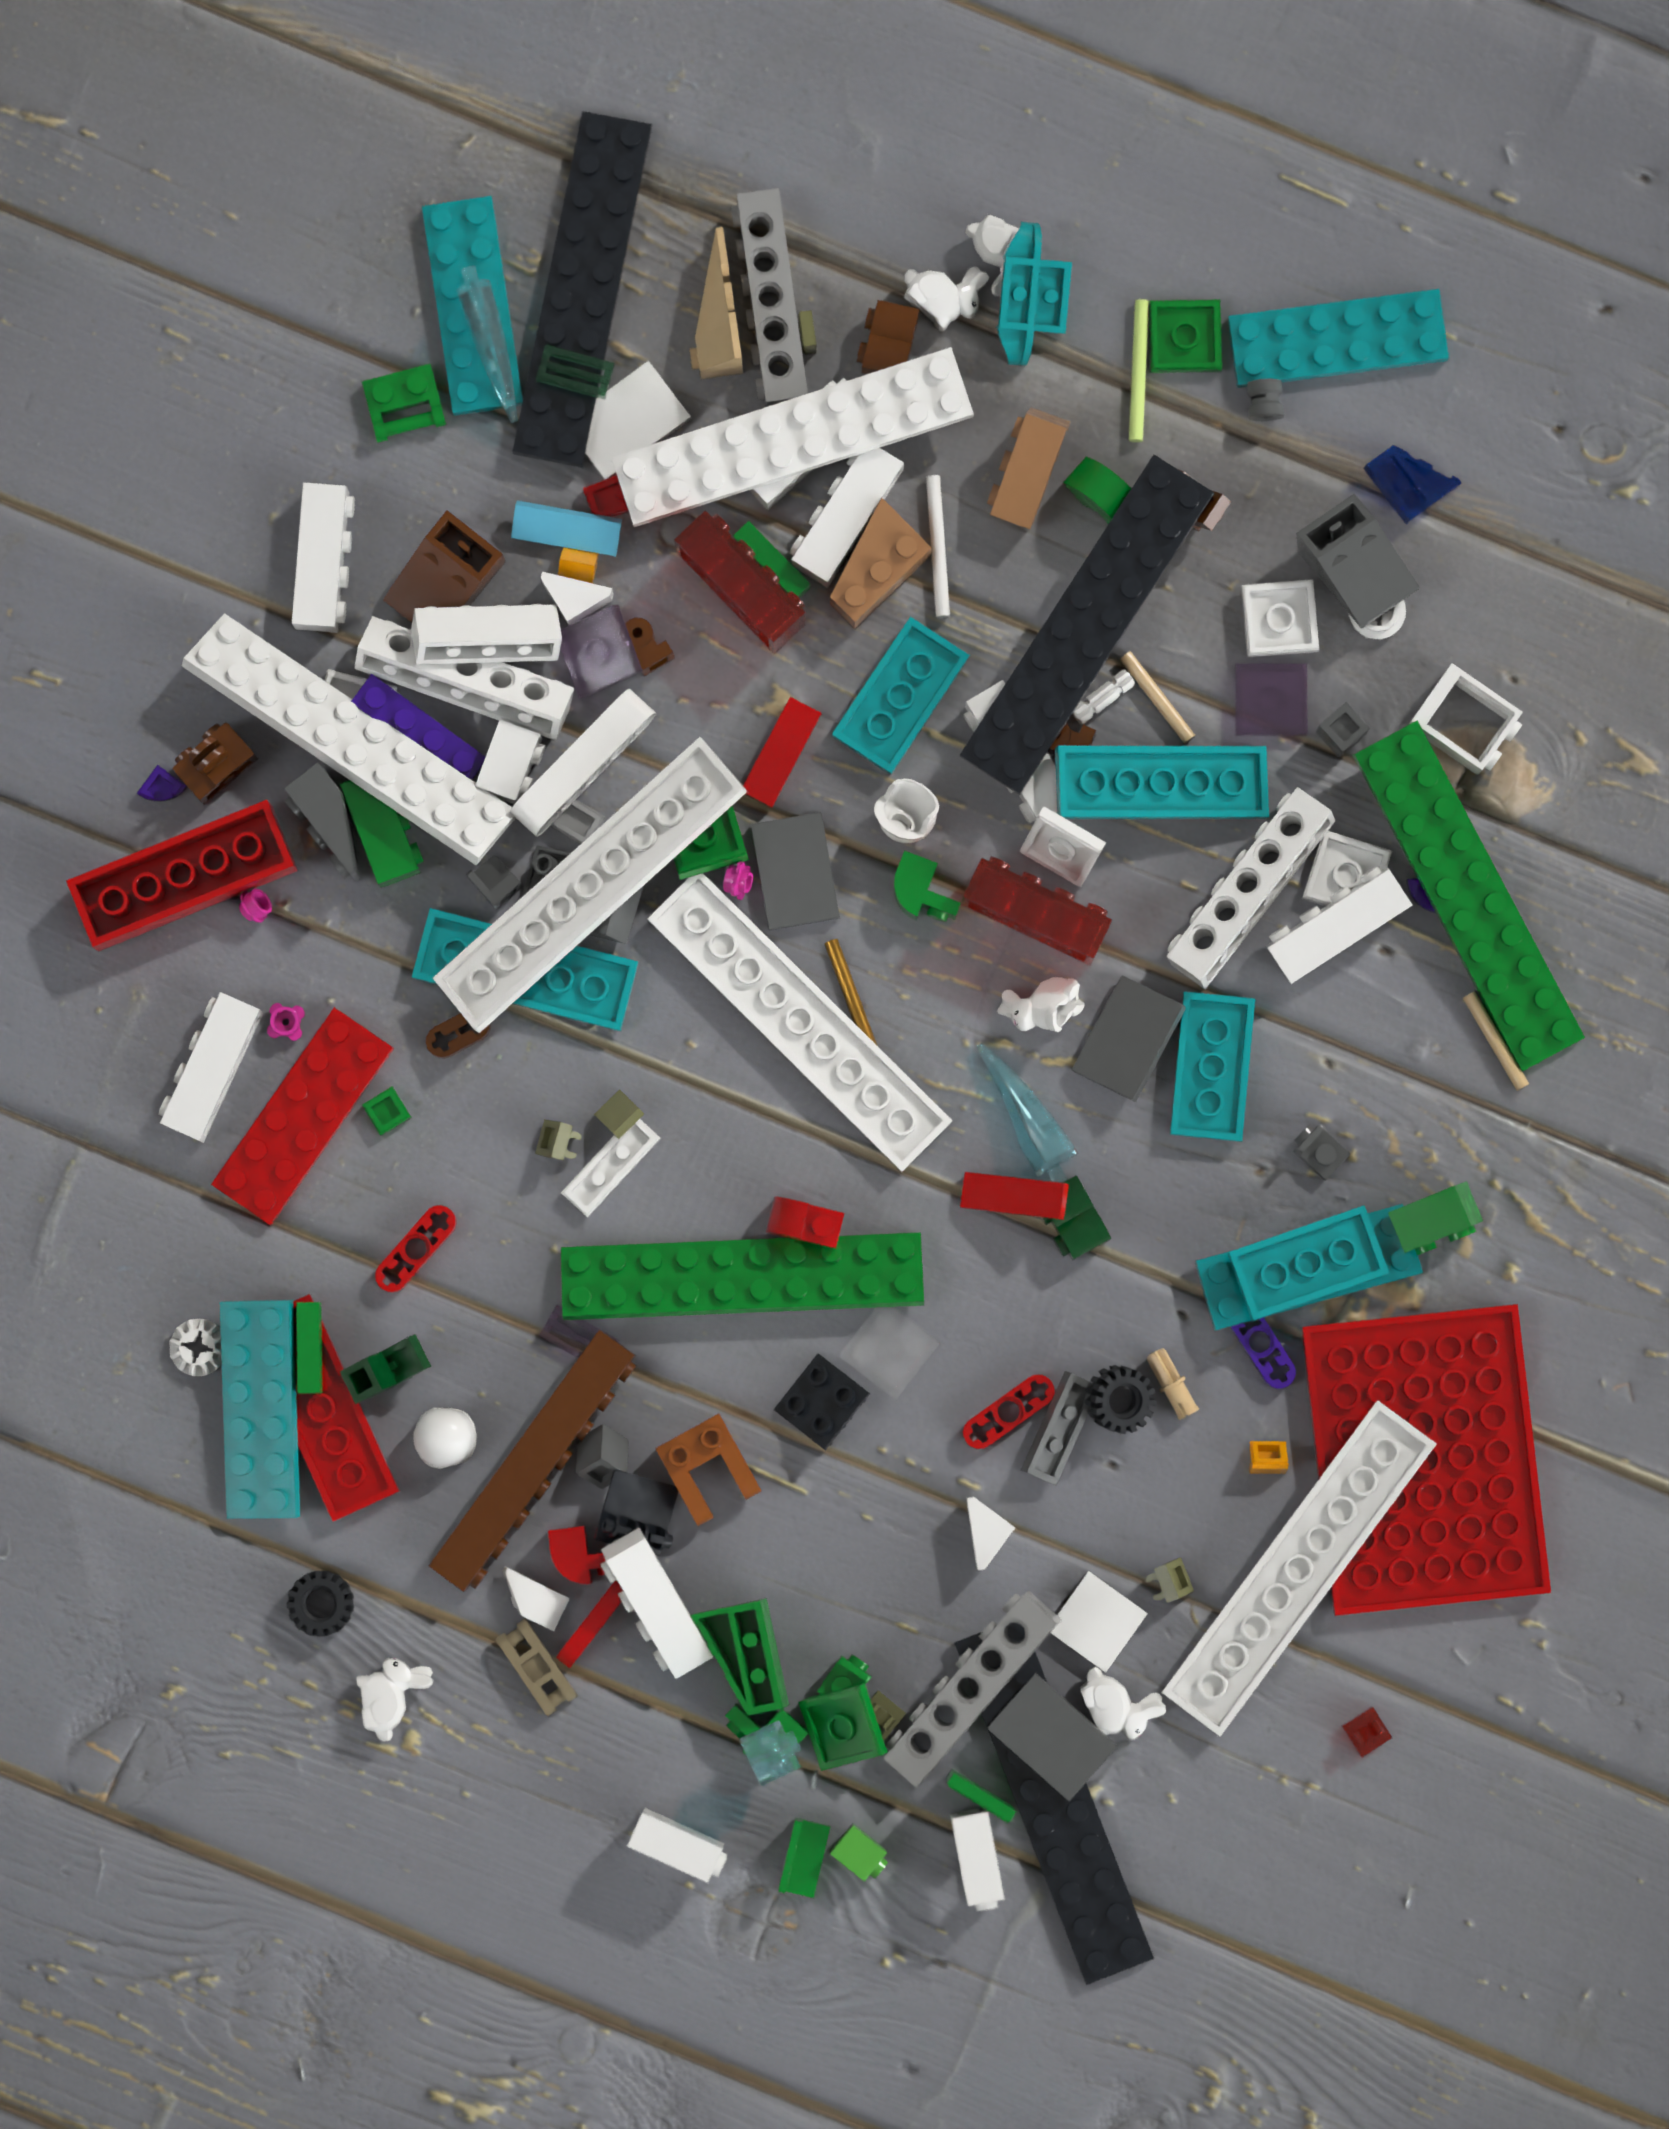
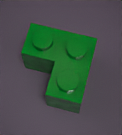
M1467 1181L1388 1212L1404 1253L1415 1249L1417 1256L1437 1248L1435 1241L1445 1236H1448L1450 1242L1477 1232L1474 1225L1483 1221Z

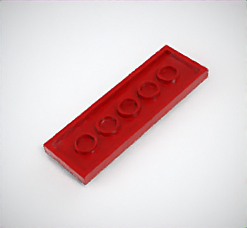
M334 1007L211 1185L272 1226L394 1048Z
M308 1294L293 1301L298 1446L332 1522H335L398 1493L400 1490L361 1404L354 1403L340 1374L344 1366L323 1320L322 1393H297V1302H314L311 1294Z

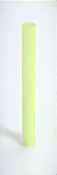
M1143 299L1135 300L1129 421V441L1131 442L1143 441L1149 301Z

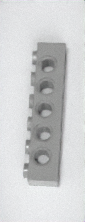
M779 188L737 194V205L731 206L733 226H741L742 240H736L738 261H745L747 274L741 275L743 296H750L752 309H746L748 331L755 330L757 340L756 344H750L753 366L760 365L762 378L755 379L758 400L765 399L766 407L808 394ZM755 224H764L768 227L769 232L764 237H755L750 233V229ZM761 258L770 259L774 263L773 268L767 272L758 271L754 265ZM765 293H774L778 296L779 301L776 305L767 307L762 305L759 299ZM771 327H777L783 331L784 335L778 341H769L764 336L765 331ZM775 362H783L789 367V370L783 376H775L769 371V367Z
M1030 1591L1023 1594L1022 1597L1017 1593L1013 1595L1002 1608L1006 1613L1004 1618L998 1625L991 1621L979 1635V1638L983 1641L975 1652L970 1648L967 1649L955 1665L960 1668L952 1679L946 1675L932 1690L936 1695L935 1699L928 1707L922 1703L909 1717L913 1724L904 1734L899 1730L886 1744L890 1751L883 1759L914 1787L917 1788L923 1783L1062 1620ZM1010 1623H1019L1023 1626L1025 1630L1023 1641H1015L1009 1636L1008 1627ZM987 1650H994L1000 1654L1002 1659L1000 1668L994 1669L986 1664L985 1653ZM969 1677L977 1682V1695L969 1696L964 1693L961 1687L963 1678ZM940 1705H948L953 1709L955 1713L953 1723H945L940 1719L938 1715ZM923 1732L930 1737L932 1742L930 1750H922L916 1745V1733Z

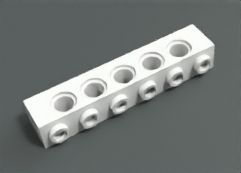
M372 616L357 648L356 670L370 675L373 674L378 678L496 720H504L540 733L541 736L555 741L570 710L574 692L573 687L565 685L558 680H551L531 673L524 668H517L503 662L416 665L411 630L399 626L392 621Z
M1298 787L1292 794L1288 793L1281 799L1276 808L1277 814L1270 823L1266 821L1260 826L1255 834L1256 841L1248 851L1246 849L1237 856L1233 863V871L1226 879L1221 878L1216 883L1211 892L1212 898L1205 907L1200 906L1195 910L1190 918L1189 923L1191 925L1183 935L1178 934L1168 947L1169 953L1167 958L1170 964L1204 989L1209 986L1335 822L1333 813L1329 808ZM1290 824L1301 826L1300 831L1294 836L1283 834L1284 829ZM1269 852L1279 854L1278 859L1272 864L1261 862L1263 856ZM1254 880L1257 882V886L1253 891L1248 893L1240 891V887L1245 881ZM1226 908L1235 910V914L1230 920L1221 921L1218 919L1219 913ZM1205 936L1214 938L1210 947L1206 949H1198L1196 947L1200 938Z

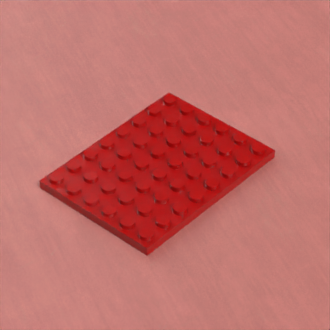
M1518 1304L1301 1327L1318 1480L1377 1400L1436 1443V1446L1331 1586L1334 1616L1551 1593Z

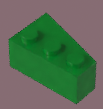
M767 1598L690 1615L706 1640L712 1655L715 1656L725 1673V1678L747 1716L783 1709L789 1705Z

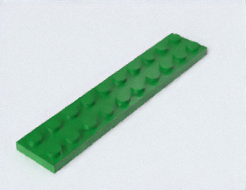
M1418 720L1353 754L1360 771L1495 1026L1521 1071L1584 1039L1585 1036Z
M921 1232L839 1236L836 1249L792 1238L561 1247L563 1320L924 1306Z

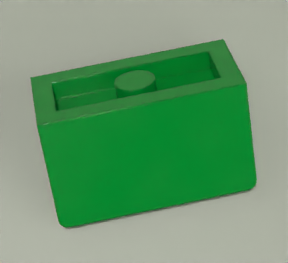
M795 1817L778 1892L784 1894L789 1892L814 1898L831 1826Z

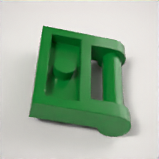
M431 364L362 381L377 443L387 441L389 436L431 425H435L436 428L446 425ZM430 403L431 411L386 423L383 422L382 415Z

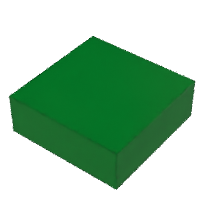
M393 1086L362 1104L380 1136L412 1118Z

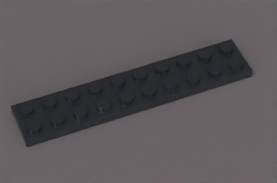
M582 111L515 436L513 455L583 468L651 137L652 124Z
M1153 454L959 756L1021 795L1214 495L1213 491Z
M1019 1623L1009 1624V1636L1015 1641H1023L1025 1638L1023 1626ZM982 1632L954 1642L959 1657L969 1648L975 1652L983 1642L979 1638ZM987 1650L985 1653L986 1664L994 1669L1000 1668L1002 1664L1000 1654L994 1650ZM1036 1652L1029 1657L982 1712L986 1727L1034 1673H1037L1047 1682ZM967 1677L975 1696L978 1693V1684L974 1679ZM988 1730L1086 1985L1154 1959L1087 1783L1068 1801Z

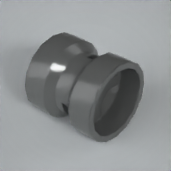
M1258 379L1247 383V395L1251 398V405L1248 408L1249 420L1273 421L1284 417V406L1280 403L1279 398L1283 392L1281 380Z

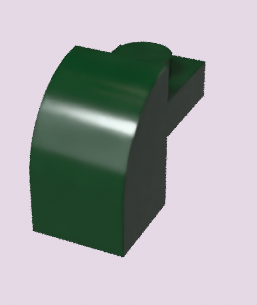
M416 1334L381 1352L368 1356L340 1371V1374L354 1403L357 1404L411 1379L418 1373L430 1368L431 1364Z

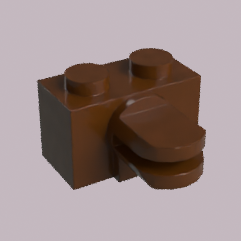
M227 722L222 726L217 723L203 734L202 738L204 740L194 749L188 747L176 757L175 762L177 764L172 768L203 805L258 760L252 750Z

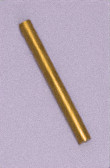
M838 939L828 941L824 944L852 1020L877 1045Z

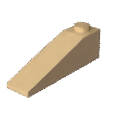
M718 227L715 230L695 335L696 348H689L692 370L699 369L701 379L743 374L723 227Z

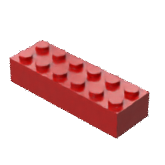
M266 799L66 880L91 945L99 952L240 895L244 891H250L297 872L298 869L274 809Z

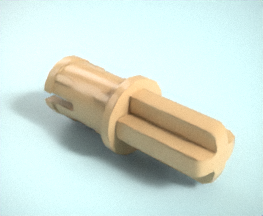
M1162 1348L1149 1354L1147 1361L1161 1385L1159 1391L1161 1393L1165 1392L1177 1414V1418L1181 1420L1186 1415L1189 1416L1199 1410L1198 1405L1195 1404L1183 1382L1186 1379L1185 1376L1180 1377L1167 1351Z

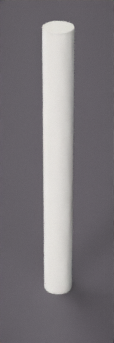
M939 475L926 476L932 547L936 618L950 617L941 483Z

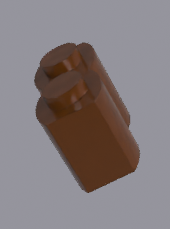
M882 300L877 301L876 309H868L864 329L870 330V335L867 343L861 341L856 360L857 363L862 364L861 374L867 375L908 361L918 322L919 309Z

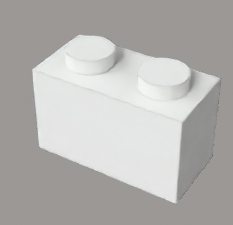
M500 719L475 787L486 790L501 800L515 804L532 786L533 778L528 777L532 765H539L542 759L545 745L541 744L542 737L540 733Z

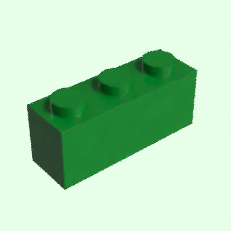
M349 780L340 784L380 888L420 874L421 871L418 864L424 862L417 842L410 844L405 831L411 829L409 820Z

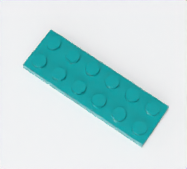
M492 195L422 206L453 415L458 416L522 406L523 396Z
M1439 289L1228 316L1237 388L1247 387L1248 382L1258 379H1279L1282 382L1444 362L1449 359Z
M1058 745L1055 747L1057 814L1065 819H1266L1269 817L1267 746Z
M430 908L412 978L438 985L433 977L492 924ZM576 946L512 1004L621 1032L639 962Z
M1403 1204L1368 1213L1389 1270L1388 1275L1278 1313L1422 1274L1423 1270L1415 1249L1404 1253L1388 1212L1403 1207ZM1228 1252L1195 1261L1214 1331L1251 1321L1229 1260Z
M293 1300L221 1301L220 1333L227 1519L300 1517Z

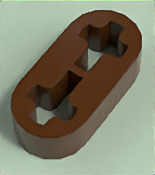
M459 1013L429 1031L426 1036L427 1049L437 1058H449L487 1037L490 1032L491 1023L479 1034L475 1035L470 1030L461 1035L459 1030L466 1027L469 1023ZM456 1032L458 1037L448 1042L450 1049L447 1051H443L440 1047L434 1049L433 1044L437 1042L436 1035L438 1033H442L446 1037Z

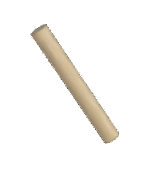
M1129 651L1119 660L1182 742L1186 744L1196 736L1133 653Z
M1474 991L1463 997L1464 1002L1515 1089L1518 1091L1529 1084L1528 1080L1476 992Z

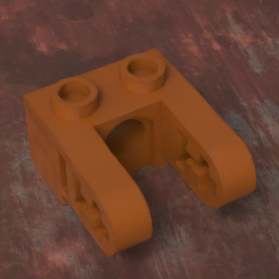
M719 1413L655 1448L698 1527L713 1519L714 1516L690 1471L719 1455L722 1456L746 1500L762 1492Z

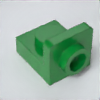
M853 1654L848 1659L841 1655L817 1692L824 1694L862 1683L866 1685L872 1677L866 1672L869 1665Z

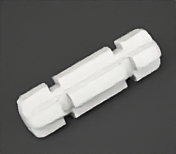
M1126 670L1120 671L1112 678V682L1108 680L1088 695L1085 702L1081 701L1072 714L1079 724L1086 723L1092 718L1094 712L1098 714L1118 699L1121 692L1125 693L1134 686L1135 682Z

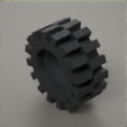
M1109 1366L1110 1370L1103 1368L1098 1371L1101 1375L1099 1378L1093 1376L1090 1380L1094 1383L1093 1388L1087 1387L1085 1392L1091 1395L1090 1399H1085V1405L1091 1407V1410L1087 1411L1089 1416L1095 1418L1094 1422L1099 1426L1120 1434H1126V1431L1131 1433L1137 1431V1425L1144 1427L1147 1424L1144 1417L1151 1418L1154 1413L1149 1411V1406H1156V1400L1151 1398L1152 1394H1156L1154 1387L1148 1386L1151 1381L1147 1377L1142 1376V1373L1125 1366ZM1126 1386L1132 1394L1131 1404L1124 1412L1115 1413L1109 1405L1110 1395L1115 1388Z
M314 1571L303 1575V1577L297 1579L288 1593L287 1608L289 1609L290 1620H293L296 1628L310 1636L322 1637L340 1631L349 1622L350 1616L354 1611V1595L349 1588L350 1585L340 1575L330 1571ZM317 1589L327 1590L332 1594L335 1601L332 1613L324 1618L313 1616L307 1608L309 1595Z

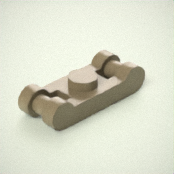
M524 1618L516 1624L517 1628L507 1635L504 1632L495 1639L544 1713L549 1717L557 1711L556 1707L565 1700L568 1702L578 1697V1694L537 1636L531 1624ZM526 1640L532 1649L520 1656L515 1646ZM553 1679L558 1688L547 1695L541 1686Z

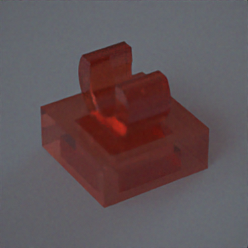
M1372 1706L1341 1725L1360 1757L1365 1756L1392 1738Z

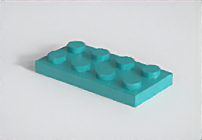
M910 616L832 733V737L892 775L970 658V655Z
M1184 991L1182 1004L1186 1009L1180 1019L1170 1135L1242 1142L1255 998Z
M1365 1205L1227 1253L1251 1321L1389 1274Z

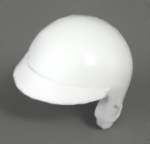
M905 778L894 781L888 787L885 795L881 796L874 806L875 816L884 833L892 840L904 844L924 839L933 829L939 810L938 800L931 790L919 782Z
M435 1407L420 1416L413 1433V1442L416 1451L425 1464L432 1468L443 1469L464 1463L470 1459L476 1447L477 1434L474 1422L466 1412L459 1409Z

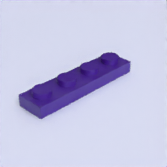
M373 674L369 676L351 702L364 713L374 719L388 723L469 779L473 780L483 766L484 755Z

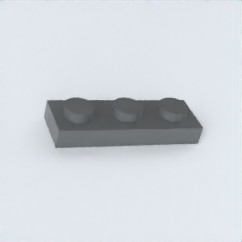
M1064 1372L1023 1463L1022 1471L1050 1484L1057 1485L1087 1418V1411L1091 1409V1407L1085 1405V1399H1090L1091 1395L1085 1392L1087 1387L1093 1388L1094 1383L1070 1372Z

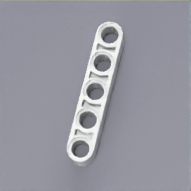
M627 689L518 799L511 808L510 813L536 837L540 836L637 738L654 719L656 712L631 689Z

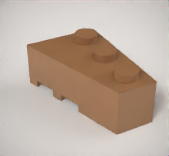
M1032 407L1026 413L1025 418L1018 416L1011 437L1017 439L1012 452L1005 451L999 468L1000 471L1005 472L1001 485H993L987 504L993 506L990 515L1031 529L1071 421Z
M883 498L879 501L830 596V605L854 629L931 556L932 547Z

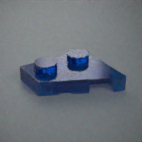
M1395 445L1374 458L1363 468L1405 524L1418 517L1458 488L1462 483L1454 476L1449 478L1435 471L1430 463L1411 457L1409 452Z

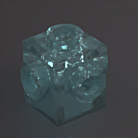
M779 1720L739 1739L761 1786L801 1768L795 1754L802 1751L793 1731L785 1733Z

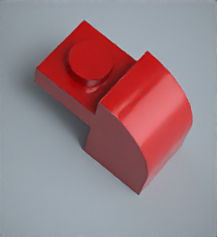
M775 1196L766 1233L836 1249L845 1213L802 1201Z
M586 1526L548 1530L552 1561L556 1569L565 1578L579 1584H592L591 1569H597L598 1575H606L601 1567V1564L606 1561L603 1553L589 1554Z

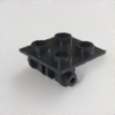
M818 1353L777 1404L774 1411L826 1451L841 1430L846 1427L849 1420L853 1418L852 1416L860 1406L866 1402L870 1393Z
M614 1469L594 1540L611 1544L640 1528L654 1554L660 1557L661 1551L664 1548L669 1549L673 1543V1535L668 1534L667 1529L678 1496V1489L671 1484Z

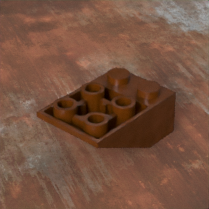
M447 510L425 536L383 601L411 623L413 621L414 608L470 606L504 565V556Z

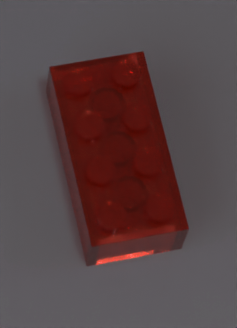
M705 510L674 539L676 553L763 644L775 654L805 626V611L803 609L805 605L791 590L786 594L780 588L781 586L778 583L780 579L767 565L761 568L756 563L754 551L742 539L736 542L729 533L731 528L718 514L712 517Z
M991 856L988 861L981 858L964 893L962 906L1091 966L1113 920L1106 917L1108 914L1107 910L1093 903H1088L1087 907L1075 902L1076 896L1064 889L1056 887L1053 892L1041 886L1043 880L1030 873L1023 872L1022 876L1009 871L1010 865L1001 859Z

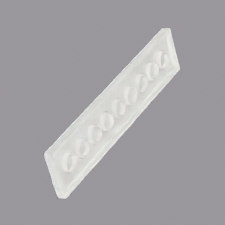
M950 347L611 457L633 526L637 527L972 418L974 413L952 348Z
M225 613L183 658V668L475 865L480 862L515 820V817L510 813L511 806L490 792L475 787L476 783L388 723L374 719L364 713L351 702V698Z
M699 737L433 977L434 981L473 1029L480 1033L748 791L708 744Z
M703 873L689 877L647 919L901 1172L952 1123L953 1120Z
M1377 1400L1162 1693L1217 1735L1221 1736L1436 1446V1443Z

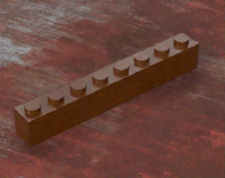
M602 1330L596 1333L429 1564L431 1569L463 1592L469 1586L474 1589L479 1586L488 1571L483 1569L491 1556L497 1560L509 1544L504 1539L512 1527L517 1530L520 1529L530 1515L526 1507L531 1500L536 1498L540 1501L552 1484L547 1480L555 1468L559 1471L564 1468L573 1455L568 1450L576 1438L581 1442L585 1439L594 1426L589 1420L596 1410L599 1409L602 1412L606 1410L615 1397V1394L611 1392L612 1388L618 1380L625 1383L637 1365L632 1362L636 1356L634 1353Z

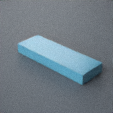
M517 501L511 538L616 556L622 519Z

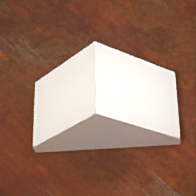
M542 572V584L554 604L557 605V609L568 627L612 602L614 595L612 588Z
M975 1497L966 1498L976 1569L984 1570L1015 1527Z

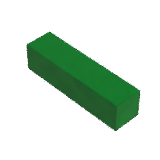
M750 521L733 535V540L794 603L811 588V584Z
M297 1302L298 1394L322 1393L321 1302Z

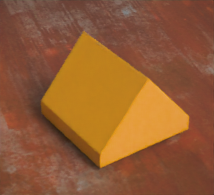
M563 547L559 559L558 575L593 584L599 553Z
M1250 1441V1474H1286L1288 1470L1286 1442Z

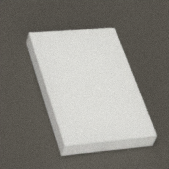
M649 361L596 399L586 456L604 480L616 475L611 457L661 442L691 420L689 413Z

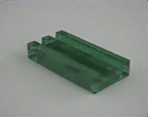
M545 345L536 380L606 399L615 363ZM550 356L605 370L604 375L551 362L549 359ZM546 370L559 372L562 374L599 383L601 385L599 388L596 386L546 373Z

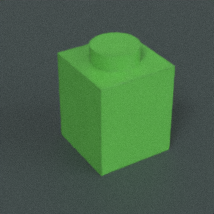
M854 1823L851 1824L830 1851L834 1858L864 1882L869 1876L876 1879L888 1863L884 1859L887 1850Z

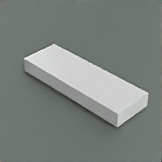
M639 1119L620 1139L614 1135L566 1186L561 1194L588 1218L661 1138Z

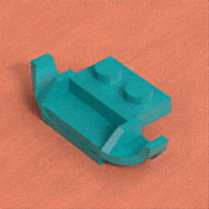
M1021 221L1018 232L1009 242L1003 255L1004 266L1000 310L996 328L1000 343L1004 347L1008 358V365L1026 366L1028 364L1032 351L1034 331L1066 334L1072 262L1041 259L1042 231L1039 223Z

